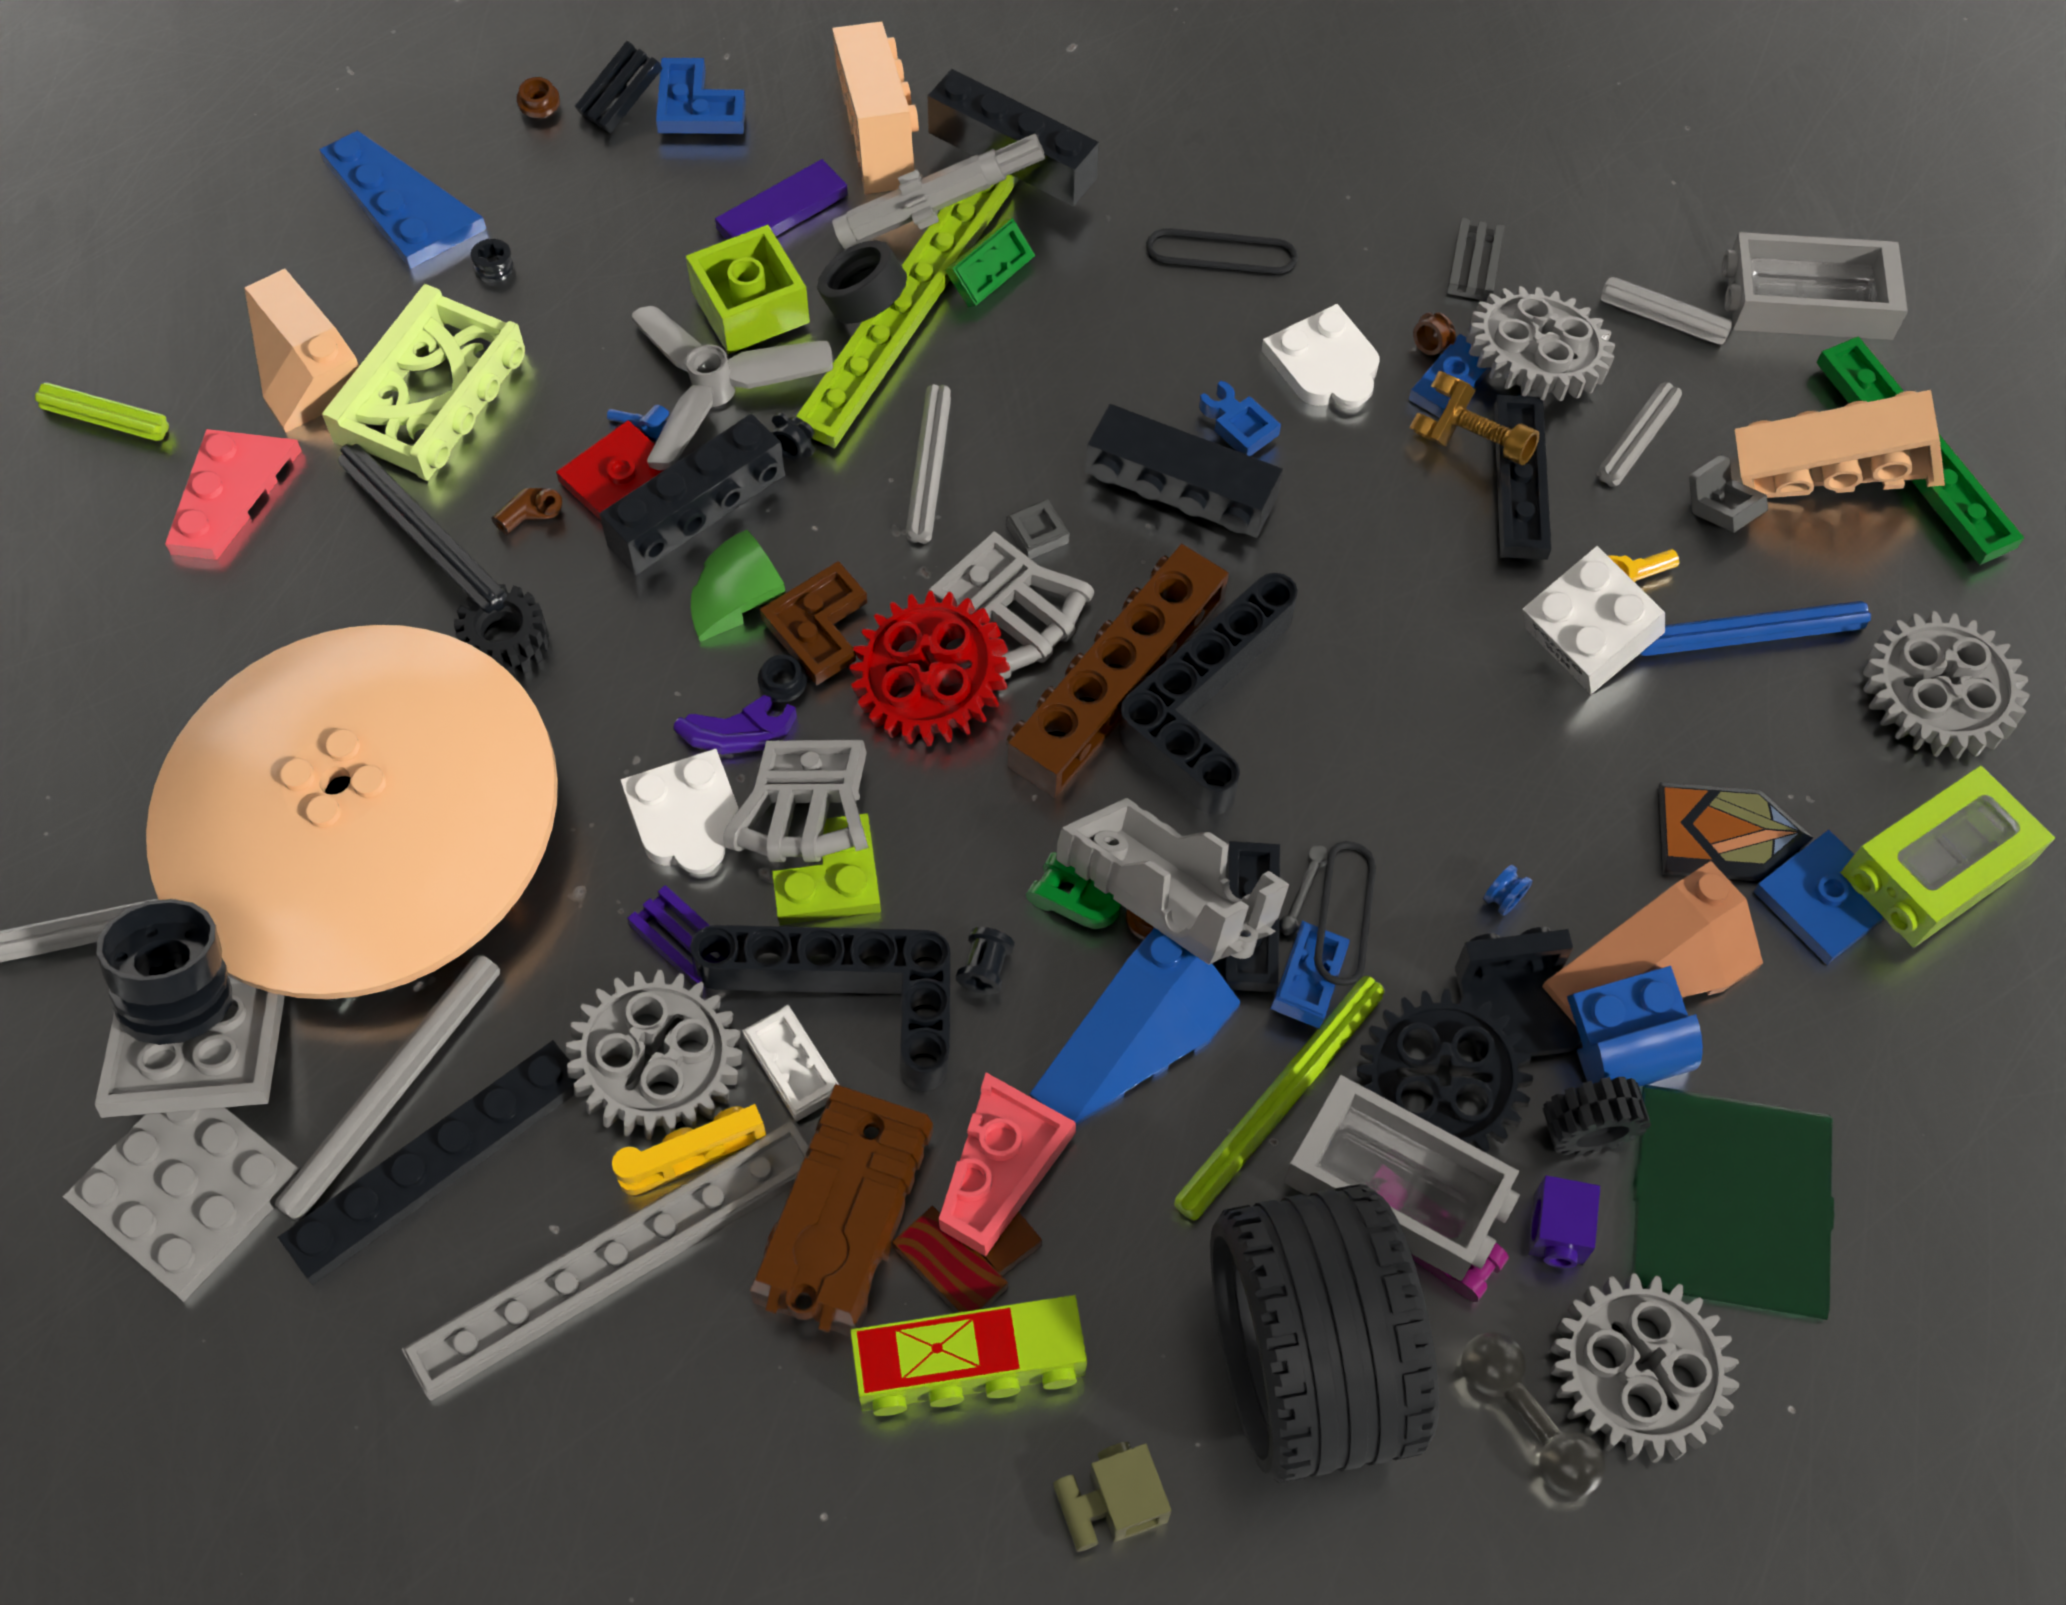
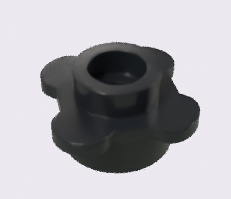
M778 412L774 414L772 423L775 425V429L772 434L781 442L783 457L790 460H797L801 456L811 457L815 452L814 447L811 445V438L815 434L811 425L797 417L788 418L784 413Z

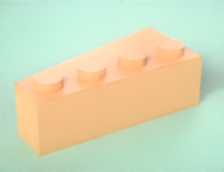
M882 21L832 28L836 68L844 104L847 107L851 135H854L858 166L862 169L864 193L872 194L897 190L900 185L898 177L914 171L912 132L919 131L916 106L911 104L908 81L904 82L902 61L897 58L894 37L887 38Z
M1931 390L1921 392L1905 391L1891 398L1871 402L1855 401L1841 408L1821 412L1805 411L1796 417L1776 421L1760 420L1746 427L1735 429L1743 485L1766 494L1767 498L1809 495L1815 486H1825V488L1833 490L1835 493L1854 492L1855 487L1860 483L1882 482L1884 490L1904 488V480L1926 479L1927 487L1945 485L1940 438Z

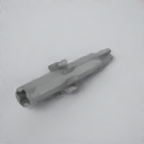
M1033 134L999 150L991 149L980 155H974L925 178L916 169L898 177L900 182L899 189L833 219L834 231L842 247L847 249L912 221L915 225L918 224L921 230L939 222L938 210L986 190L992 185L1005 180L1007 175L1044 160L1045 153L1037 135Z

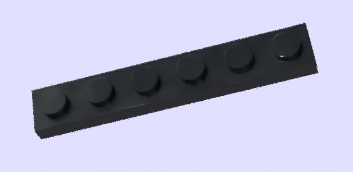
M552 1040L278 1236V1239L305 1277L314 1285L574 1096V1083L578 1079L568 1078L567 1063L571 1061L555 1041Z

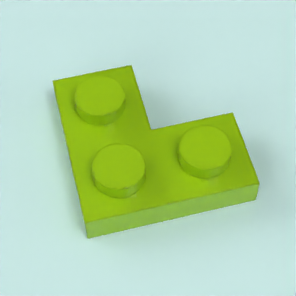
M868 813L859 814L869 848L856 852L855 847L822 856V865L772 871L779 925L881 912ZM846 816L827 818L823 835L847 828Z

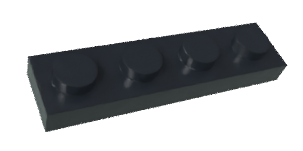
M1497 395L1494 404V420L1497 424L1513 430L1516 425L1521 423L1539 431L1537 447L1530 460L1524 465L1504 458V447L1496 443L1500 557L1548 560L1552 547L1543 400L1533 396Z

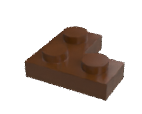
M837 561L760 609V616L763 623L790 655L802 664L806 674L818 685L856 661V653L853 651V647L833 624L867 604V593L845 567Z

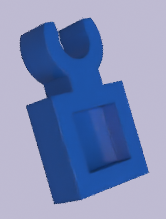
M1220 381L1217 385L1216 395L1221 401L1212 400L1205 393L1200 395V411L1205 416L1216 419L1214 431L1236 451L1251 456L1279 436L1281 424L1250 396L1242 402H1238L1235 399L1233 387L1227 382Z

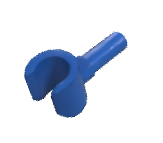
M658 404L654 405L645 415L609 409L607 412L608 420L620 423L629 420L651 441H657L667 422L665 419L669 416V411Z

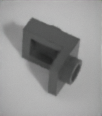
M1724 455L1717 456L1694 471L1689 477L1692 513L1733 533L1768 511L1766 494L1732 480L1730 458Z

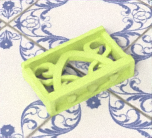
M424 284L323 411L322 416L332 441L341 446L348 445L349 447L359 444L366 452L414 472L419 478L428 481L437 469L442 468L446 464L451 450L462 435L470 432L477 415L486 403L492 401L497 396L501 383L510 371L516 369L521 364L525 354V346L519 325L512 321L506 323L442 296L439 289ZM449 324L462 331L452 336L444 325ZM476 338L492 342L481 358H477L475 354L480 350H484L483 344L472 343L465 346L462 350L460 347ZM426 348H429V355L425 357H420L426 350ZM447 359L452 371V390L432 399L409 404V391L403 380L409 370H426L439 365ZM393 391L399 393L396 405H393V397L388 398ZM367 424L385 425L386 431L385 434H382L366 426ZM400 425H406L409 436L413 440L418 430L426 429L413 446L397 440V432Z

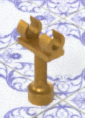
M1438 371L1431 387L1450 398L1440 420L1437 422L1426 415L1417 413L1409 428L1422 437L1446 447L1456 427L1459 426L1504 447V458L1520 465L1526 464L1537 447L1539 431L1521 423L1516 425L1513 430L1505 428V426H1501L1467 410L1466 408L1476 390L1469 383L1445 372Z

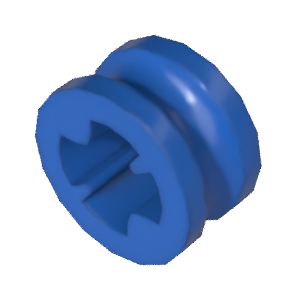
M1513 864L1508 866L1496 878L1483 897V900L1488 904L1492 902L1499 905L1498 912L1503 916L1507 915L1519 903L1533 883L1528 876L1525 878L1518 877V869Z

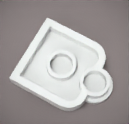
M1338 304L1263 339L1261 351L1297 396L1305 403L1314 406H1324L1335 402L1342 408L1354 409L1363 405L1371 397L1374 388L1373 380L1376 377L1379 366L1378 352Z
M717 749L620 779L642 845L650 860L663 866L679 864L681 868L693 874L709 873L721 863L726 848L723 842L724 832L739 808Z

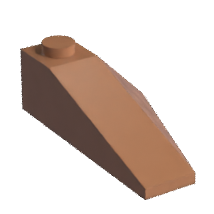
M1710 861L1671 886L1549 978L1542 987L1574 1024L1575 1021L1567 996L1667 966L1672 967L1682 999L1683 997L1704 992L1707 993V996L1724 992L1763 964L1747 899Z

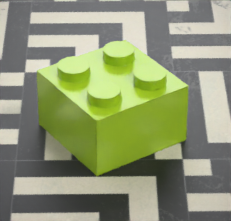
M769 225L686 255L691 292L727 354L810 323L806 286Z

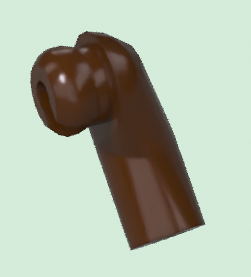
M524 488L497 511L491 519L502 533L508 535L524 520L551 519L557 516L562 508V497L556 490L550 488Z

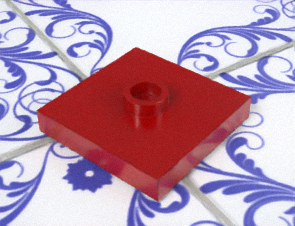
M627 420L556 471L558 481L601 521L600 512L664 470L649 467L647 459L655 444Z

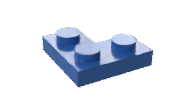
M661 58L663 69L660 71L656 115L658 133L744 134L746 105L744 90L704 89L706 73L704 58Z

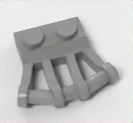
M995 531L929 589V591H933L938 603H942L948 592L953 593L957 601V607L964 599H971L975 608L974 612L984 608L990 621L996 622L998 626L1023 645L1003 655L1010 665V671L999 674L1003 676L1004 680L1010 678L1011 672L1036 661L1044 663L1053 655L1052 648L1060 641H1068L1076 633L1075 624L1083 606L1090 604L1095 593L1092 586L1087 582L1040 567ZM1033 585L1063 595L1066 600L1061 611L1029 586ZM1016 600L1044 622L1047 627L1039 634L1006 607Z
M863 740L766 741L754 790L725 829L723 837L725 847L738 852L747 849L768 856L770 862H785L787 857H803L804 862H819L822 856L855 847L856 852L869 848L856 805V801L860 799L859 786L867 754ZM776 803L768 835L752 830L770 804ZM796 803H810L803 836L788 837ZM830 803H842L848 827L823 835Z

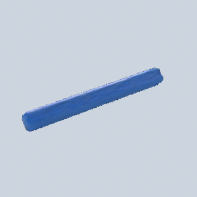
M1855 601L1665 625V633L1642 651L1640 655L1650 656L1865 629L1868 622L1871 621V613L1866 602Z

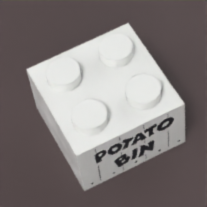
M1598 546L1592 549L1523 608L1526 630L1590 695L1665 633V612Z

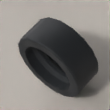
M879 240L865 241L849 247L837 255L824 268L818 278L817 290L837 321L846 324L860 323L877 316L900 297L906 286L907 274L886 242Z

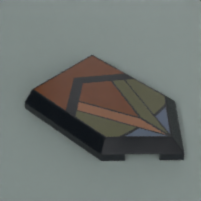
M1660 782L1659 784L1663 874L1688 876L1712 861L1727 879L1761 882L1813 839L1807 831L1761 790Z

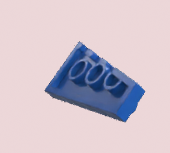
M358 130L319 149L323 162L410 269L486 230L485 221L481 215Z

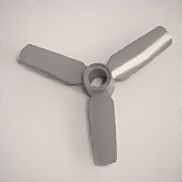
M655 306L640 307L632 313L633 322L676 367L689 373L692 387L679 398L647 459L649 467L653 469L665 470L675 464L711 407L723 405L731 400L735 394V387L750 389L829 372L833 369L832 350L829 342L825 340L744 351L728 359L726 352L721 347L711 344L701 345L681 326Z

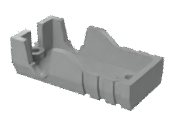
M1128 798L1062 827L1057 843V861L1066 867H1074L1075 873L1086 881L1089 879L1093 880L1094 886L1105 894L1108 892L1112 893L1115 901L1208 965L1230 955L1239 959L1251 957L1257 940L1276 932L1271 926L1279 917L1289 887L1287 882L1267 871L1262 874L1251 894L1244 896L1242 899L1235 897L1230 890L1229 880L1226 878L1229 844L1209 831L1182 836L1174 828L1160 822L1156 816L1147 810H1142Z

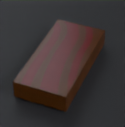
M932 1205L892 1241L893 1249L955 1313L988 1308L1008 1289V1282L979 1252L940 1230V1212Z

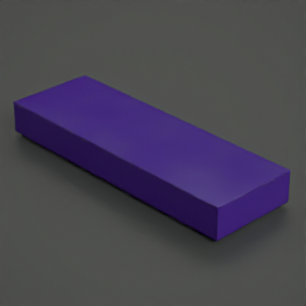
M820 159L716 217V229L728 240L769 225L774 235L777 236L848 196L847 184L823 159Z

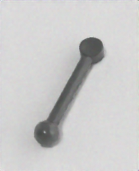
M1316 845L1309 850L1308 861L1310 864L1288 915L1283 916L1279 921V929L1284 935L1290 936L1298 930V915L1319 867L1325 866L1329 852L1324 846Z

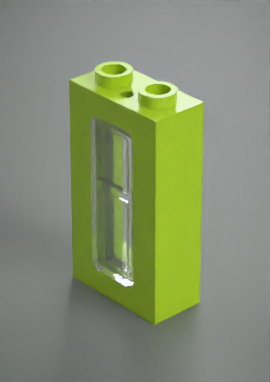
M1980 765L1862 845L1840 873L1888 921L1892 929L1915 948L2030 866L2053 842L2055 837Z

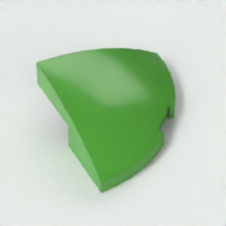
M747 529L726 540L707 558L703 564L704 569L700 574L697 585L692 589L691 616L699 641H704L744 624L742 613L775 600L786 593L785 584L760 544Z

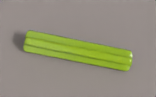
M46 382L41 384L39 391L35 393V401L38 402L40 409L154 441L163 440L165 433L169 430V423L163 414Z

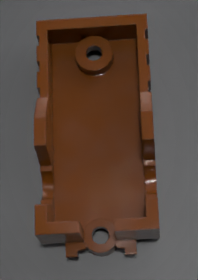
M835 1084L825 1104L826 1108L821 1114L816 1126V1133L813 1135L807 1148L806 1158L801 1163L778 1222L774 1224L769 1234L764 1256L751 1285L750 1293L753 1303L766 1307L765 1311L774 1314L778 1311L789 1316L792 1314V1316L802 1320L813 1318L819 1323L818 1329L828 1333L832 1330L851 1337V1329L862 1328L868 1309V1294L878 1264L881 1263V1260L887 1262L892 1250V1241L897 1237L904 1212L906 1194L909 1195L915 1181V1171L919 1170L925 1145H929L934 1130L933 1123L928 1114ZM869 1127H875L878 1129L879 1134L871 1139L865 1137L864 1131ZM802 1295H808L812 1299V1304L806 1309H800L796 1305V1300Z

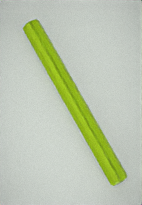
M1363 976L1322 1023L1320 1028L1317 1029L1179 1192L1174 1206L1180 1213L1193 1221L1199 1219L1380 1003L1385 993V989L1380 983L1370 976Z

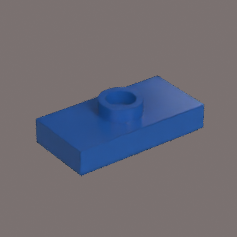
M1462 334L1456 337L1455 344L1449 345L1410 392V401L1441 418L1450 398L1431 387L1438 371L1463 380L1475 389L1492 369L1491 367L1478 368L1477 363L1480 356L1469 354L1472 344L1467 343V337Z
M1302 921L1297 930L1270 1009L1320 1028L1325 1019L1335 984L1326 981L1315 967L1314 955L1318 927ZM1325 930L1322 963L1331 975L1338 977L1350 939Z

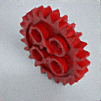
M928 591L925 603L918 604L913 594H909L908 608L903 610L895 602H891L892 616L887 619L876 613L874 618L879 628L876 631L862 629L861 633L868 642V646L859 645L853 648L857 658L862 661L850 665L851 672L858 679L851 684L857 697H861L857 701L864 713H870L869 718L876 728L885 724L884 730L890 738H894L902 730L903 738L910 745L914 742L918 733H921L927 746L932 745L935 733L940 732L947 743L952 742V729L959 727L963 733L969 735L970 727L968 720L973 717L985 723L987 720L981 708L984 705L990 707L999 706V702L992 690L1007 689L1003 676L999 674L1010 671V665L1006 657H1003L1008 652V648L1004 639H998L1001 636V632L997 623H989L990 618L984 608L974 612L975 608L969 598L964 599L957 607V601L952 592H948L942 603H938L933 591ZM964 639V642L958 648L952 650L945 649L952 640ZM916 641V644L910 650L898 652V649L904 643ZM972 664V666H971L970 668H968V669H963V668H966L967 666H969V665ZM956 683L963 684L957 693L949 696L943 695L946 688ZM909 685L914 686L912 692L906 697H896L901 688Z

